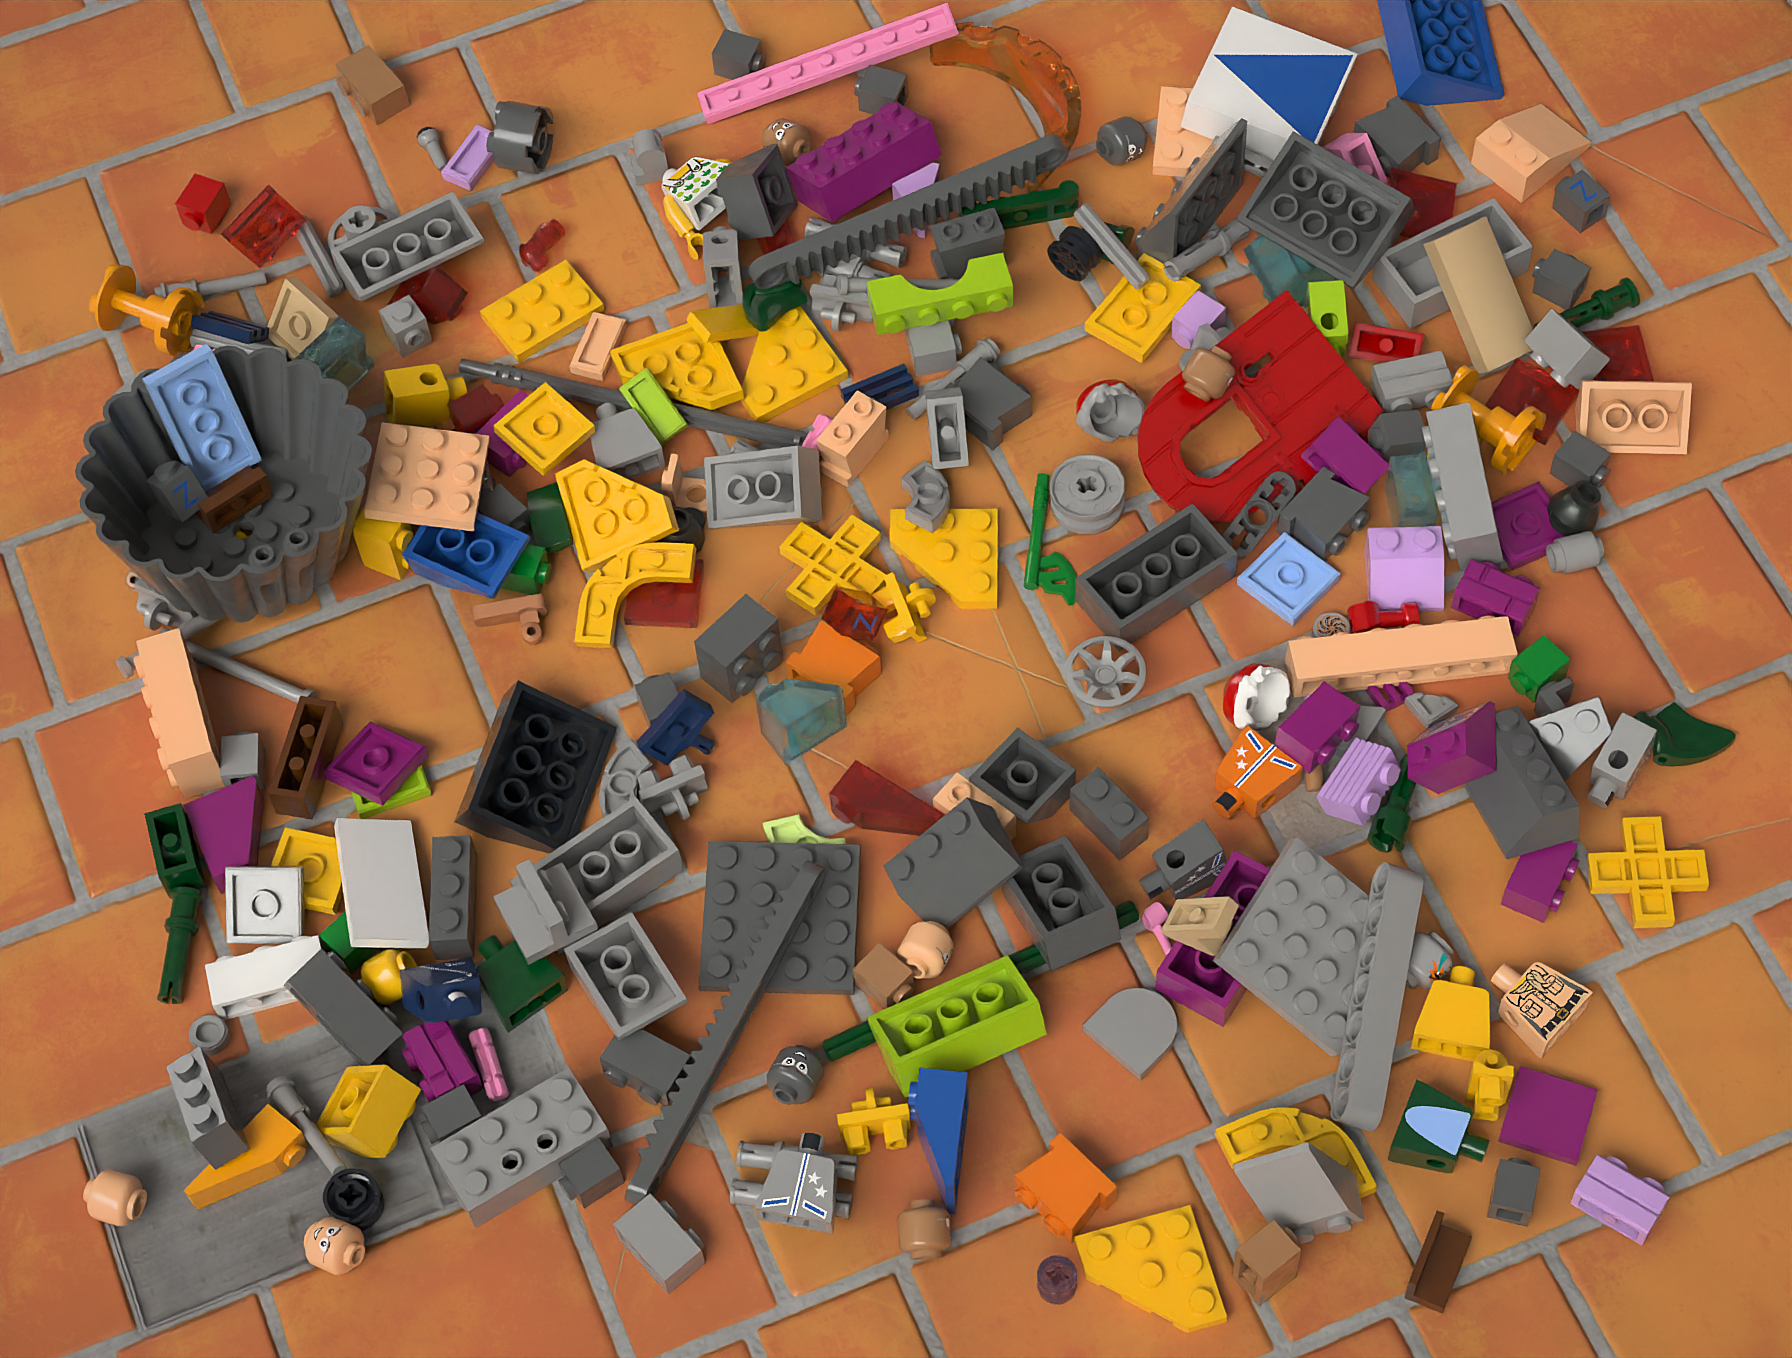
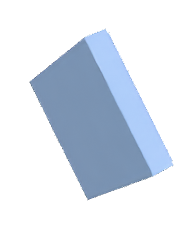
M1284 532L1237 578V585L1291 626H1294L1340 580L1341 573Z

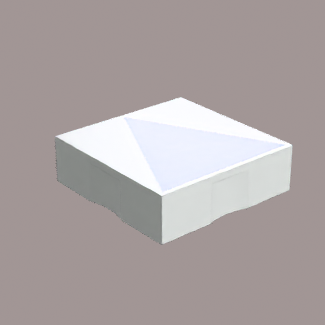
M1232 7L1187 100L1180 127L1214 140L1215 136L1221 137L1236 122L1243 118L1248 121L1245 148L1273 161L1293 131L1320 146L1329 118L1335 113L1350 79L1357 53Z

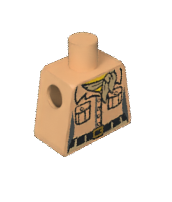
M1540 962L1533 963L1522 976L1504 963L1491 979L1494 985L1506 993L1499 1006L1498 1013L1500 1017L1540 1059L1546 1055L1587 1009L1593 993L1588 988Z

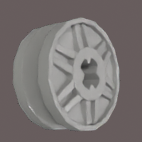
M1078 455L1066 459L1060 464L1050 479L1051 511L1056 521L1066 530L1078 534H1097L1110 529L1116 524L1125 510V483L1119 467L1109 459L1098 455Z

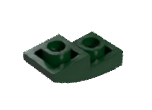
M556 482L527 492L528 510L536 546L545 548L547 554L561 551L565 547L573 545V536L558 483Z

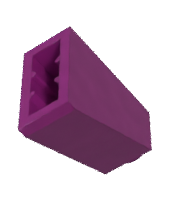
M254 776L183 805L208 868L221 894L226 893L225 867L258 866L264 798Z

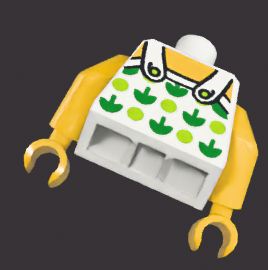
M694 157L678 170L674 168L668 169L663 176L661 188L665 194L663 206L666 218L681 238L685 237L688 240L689 255L695 260H698V253L694 246H703V235L694 233L693 230L696 228L700 231L726 208L723 198L718 194L716 179L728 164L732 163L728 159L709 160Z

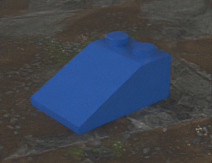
M477 512L474 531L420 525L402 556L417 575L447 588L494 599L531 538L523 532Z
M920 1068L918 1082L911 1081L908 1100V1104L911 1105L910 1120H916L917 1135L945 1209L949 1214H955L969 1108L968 1073Z

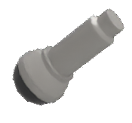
M424 127L417 134V142L428 151L435 167L442 171L447 165V159L440 147L439 132L433 127Z

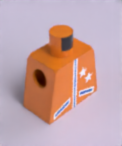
M1247 725L1216 770L1214 787L1221 794L1213 801L1212 806L1220 816L1229 819L1239 807L1250 816L1258 817L1301 784L1303 766Z

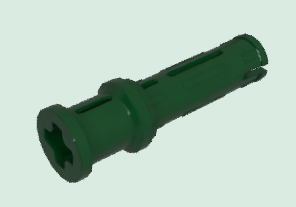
M1623 278L1619 281L1618 285L1605 291L1599 289L1591 295L1590 300L1559 314L1566 319L1580 315L1579 318L1570 321L1575 327L1579 328L1598 318L1609 320L1613 318L1614 313L1627 307L1635 308L1639 306L1640 297L1634 283L1629 278ZM1620 297V299L1613 301V298Z
M174 887L170 890L169 897L172 899L170 917L165 920L164 924L169 936L159 993L157 995V1000L168 1004L170 989H172V1004H180L182 1002L191 937L195 936L199 931V923L196 922L198 906L204 900V893L190 887Z

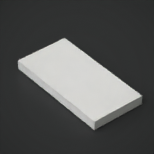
M337 818L334 830L351 947L427 948L429 933L411 821Z

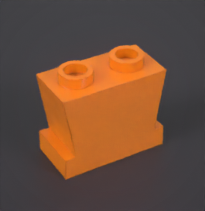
M820 620L801 654L794 651L785 661L788 680L845 716L855 707V697L882 674L880 656L872 646L856 642L849 637L843 628L837 625L831 626L823 620Z
M1061 1133L1049 1142V1152L1014 1175L1017 1199L1027 1209L1032 1210L1035 1208L1044 1217L1043 1222L1046 1227L1057 1237L1063 1235L1070 1243L1074 1241V1236L1080 1233L1099 1206L1106 1211L1117 1201V1186Z

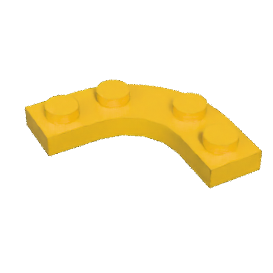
M659 542L638 544L616 553L617 557L608 562L602 569L599 570L597 568L587 582L580 599L574 640L577 647L613 648L617 614L621 602L634 588L651 582L692 583L697 550L695 545Z
M1279 1107L1252 1113L1215 1129V1137L1232 1169H1234L1233 1164L1309 1142L1356 1175L1360 1199L1377 1191V1184L1355 1144L1343 1130L1326 1118L1322 1120L1313 1115L1302 1113L1297 1108Z

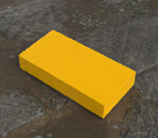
M742 304L690 311L686 320L705 343L757 336L759 332L746 319Z

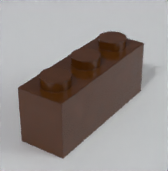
M300 696L268 791L277 814L313 820L326 780L323 771L332 761L344 724L335 701Z

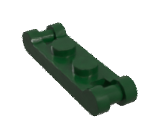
M1066 180L1058 188L1031 191L1027 194L1011 197H1000L999 199L987 201V204L975 202V209L971 210L966 206L962 207V214L958 216L962 217L995 208L1004 230L1070 218L1074 216L1075 211L1079 208L1077 200L1079 186L1074 181Z

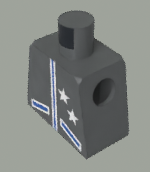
M1204 819L1157 849L1152 854L1157 870L1141 878L1139 883L1150 900L1168 889L1175 900L1186 899L1212 886L1227 861L1223 848Z

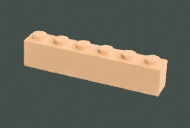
M1483 616L1477 620L1460 622L1457 620H1447L1441 624L1434 625L1411 624L1404 628L1389 630L1375 628L1363 633L1350 634L1348 632H1339L1332 636L1318 638L1303 636L1288 642L1285 662L1293 698L1312 694L1324 681L1337 691L1349 692L1366 690L1368 686L1376 685L1377 688H1383V684L1390 683L1393 686H1398L1399 682L1406 681L1410 685L1507 674L1510 671L1512 660L1518 654L1508 616L1496 618L1494 616Z

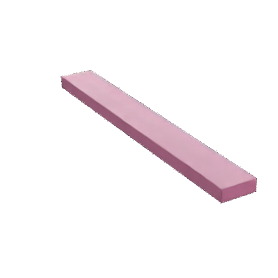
M945 3L700 91L697 94L707 124H711L867 68L869 65H875L956 36L959 33L949 5Z

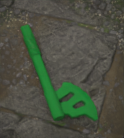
M1039 473L1034 492L1024 588L1036 590L1040 586L1045 593L1061 595L1067 605L1072 606L1075 602L1076 574L1071 564L1058 552H1054L1050 556L1041 557L1050 476ZM1056 567L1059 569L1049 573L1040 571L1043 569H1050ZM1066 581V584H1053L1052 582Z

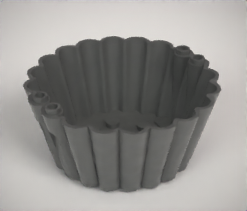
M227 345L213 350V353L262 459L260 462L252 465L251 468L255 469L259 466L267 475L273 493L271 498L214 534L196 513L184 522H180L166 514L146 480L154 475L156 468L163 463L171 462L172 460L182 462L142 378L159 369L145 370L134 379L131 385V392H121L107 400L103 406L105 420L95 423L84 434L83 443L89 454L82 457L77 463L75 473L76 478L86 488L79 500L80 508L96 525L98 538L154 592L164 596L177 610L183 612L195 610L205 620L216 621L227 615L230 620L243 623L250 621L258 613L267 617L277 616L286 609L288 603L301 604L311 598L314 586L324 585L332 579L336 564L343 560L348 552L365 489V477L372 448L368 440L363 437L366 425L365 414L358 407L347 404L348 389L342 382L331 378L321 379L320 368L313 361L295 359L287 362L285 355L274 348H261L248 355L237 346ZM188 353L178 355L170 363L185 356ZM241 527L243 530L253 531L252 535L247 538L236 537Z

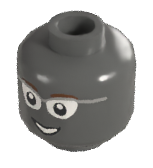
M1123 116L1100 127L1096 141L1097 152L1112 165H1121L1137 159L1145 150L1147 132L1144 126L1132 117Z
M803 1045L789 1046L779 1052L766 1075L767 1085L779 1102L788 1105L803 1104L812 1098L824 1076V1068L820 1062V1057L811 1048Z

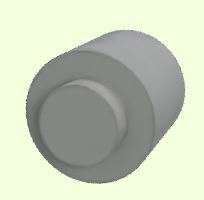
M1586 531L1555 539L1554 543L1546 546V555L1553 573L1561 572L1562 574H1568L1598 566L1600 558L1604 556V548L1599 536L1594 537L1591 531Z

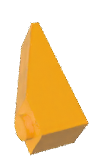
M267 1104L243 1129L250 1149L216 1170L209 1164L184 1190L192 1205L200 1209L282 1175L289 1167L296 1166L302 1160L306 1149L309 1147L302 1131L271 1105Z

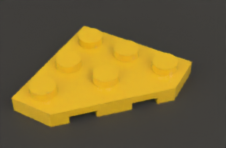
M801 306L785 313L769 330L759 331L742 384L744 399L741 400L756 422L764 423L848 379V370Z
M689 323L609 350L611 360L622 384L627 383L645 368H648L669 398L714 410L744 399L743 389L720 342L705 343Z
M585 459L555 473L580 565L585 572L590 573L597 570V568L605 566L617 557L616 553L638 544L654 543L679 531L671 500L665 495Z
M998 508L949 509L946 519L933 533L906 520L905 509H890V547L900 556L903 554L910 560L919 573L935 587L937 585L940 586L961 609H997Z
M1190 1205L1074 1236V1243L1081 1266L1088 1281L1098 1286L1103 1285L1122 1295V1299L1150 1314L1152 1312L1173 1322V1326L1186 1333L1227 1322V1315Z

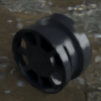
M1075 226L1066 227L1059 235V241H1053L1047 249L1049 259L1055 268L1064 276L1074 281L1084 280L1091 269L1101 262L1103 257L1102 251L1093 237Z
M350 1168L342 1170L332 1176L324 1188L323 1203L329 1215L356 1226L361 1231L372 1227L383 1213L384 1198L374 1177L362 1169Z

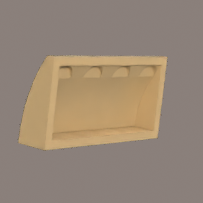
M1486 216L1423 244L1474 368L1479 374L1489 372L1532 351L1524 340L1532 332L1533 328Z

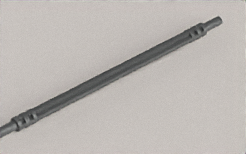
M461 359L459 363V372L488 378L491 383L535 391L546 382L566 399L597 406L613 403L619 411L633 409L621 391L532 372L510 365L505 366L496 362L493 365ZM674 403L688 425L695 428L780 447L802 446L808 433L801 430L796 431Z

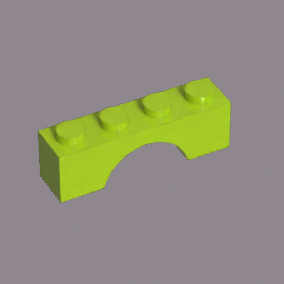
M1003 253L970 259L962 278L955 284L943 289L926 290L910 284L901 274L866 281L868 304L877 335L894 334L909 328L931 326L937 322L956 318L964 319L971 315L989 311L997 312L1013 306V283Z

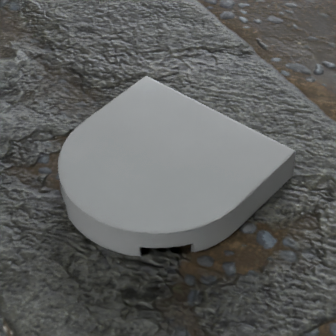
M1130 988L1113 995L1083 1024L1082 1031L1141 1080L1172 1048L1177 1032V1018L1171 1004L1160 994L1149 989Z

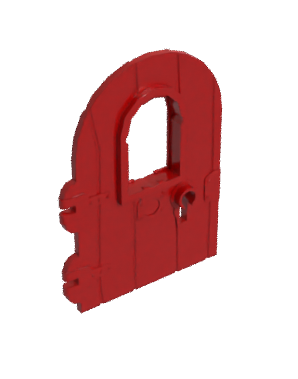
M1286 290L1215 345L1232 356L1229 363L1233 365L1236 372L1221 398H1210L1206 402L1184 388L1186 382L1182 378L1183 371H1181L1151 398L1142 414L1137 434L1138 457L1144 476L1154 492L1169 507L1180 512L1189 505L1194 504L1210 523H1228L1235 518L1262 481L1274 472H1284L1293 479L1296 487L1295 494L1291 499L1293 500L1302 490L1297 483L1300 481L1305 487L1317 474L1300 457L1301 454L1338 416L1344 422L1351 424L1357 430L1358 435L1368 444L1367 431L1376 421L1375 418L1383 412V409L1372 395L1369 394L1368 390L1346 365L1297 301L1294 300L1289 291ZM1268 354L1272 361L1258 370L1252 378L1247 377L1244 369L1247 370L1255 362ZM1232 400L1236 407L1250 418L1256 427L1254 429L1263 440L1218 476L1211 479L1197 477L1194 472L1186 467L1183 458L1180 456L1181 441L1189 432ZM1280 483L1273 486L1274 489L1265 499L1266 501L1270 502L1279 494H1282L1281 489L1283 486ZM1250 508L1248 511V516L1258 511L1260 508Z

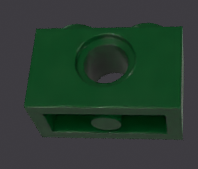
M178 803L144 813L158 877L168 896L170 890L174 887H190L197 890L205 888L206 884L193 828L182 804Z

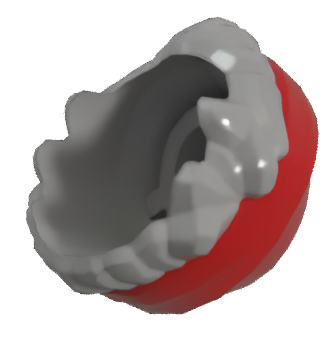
M1117 379L1099 381L1087 387L1078 397L1076 402V424L1087 434L1105 442H1114L1118 437L1127 438L1130 435L1137 434L1142 414L1145 411V403L1139 397L1137 391L1124 381Z

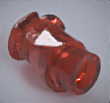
M552 219L549 222L540 224L526 244H520L519 256L525 267L530 265L534 272H539L547 265L548 259L543 254L565 236V230L557 220Z

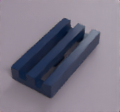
M214 311L192 315L191 327L193 329L241 343H257L267 340L269 336V327Z
M905 364L840 389L841 397L845 404L856 391H859L886 406V410L919 397V389L916 384H913V379L907 373ZM904 386L906 387L903 390H900L896 393L887 396V393L900 389Z

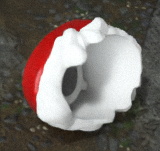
M1255 663L1235 672L1225 684L1223 691V712L1227 720L1240 729H1244L1248 725L1253 730L1269 727L1272 722L1278 721V714L1285 713L1287 710L1288 697L1291 694L1287 674L1269 665Z

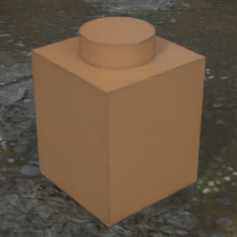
M880 943L853 968L854 984L883 1010L911 998L914 993L913 971Z

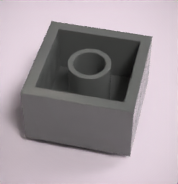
M747 594L739 599L694 641L701 678L731 703L741 695H747L754 688L756 681L766 671L770 672L778 666L783 656L778 619Z

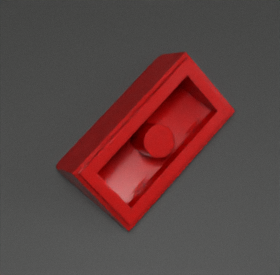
M1355 322L1348 357L1386 363L1421 355L1425 334Z

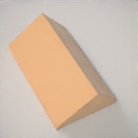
M1582 380L1575 406L1576 432L1610 453L1687 454L1692 383Z

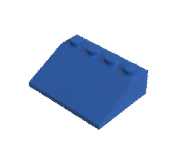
M1377 0L1397 93L1402 100L1430 106L1499 100L1504 96L1482 0Z

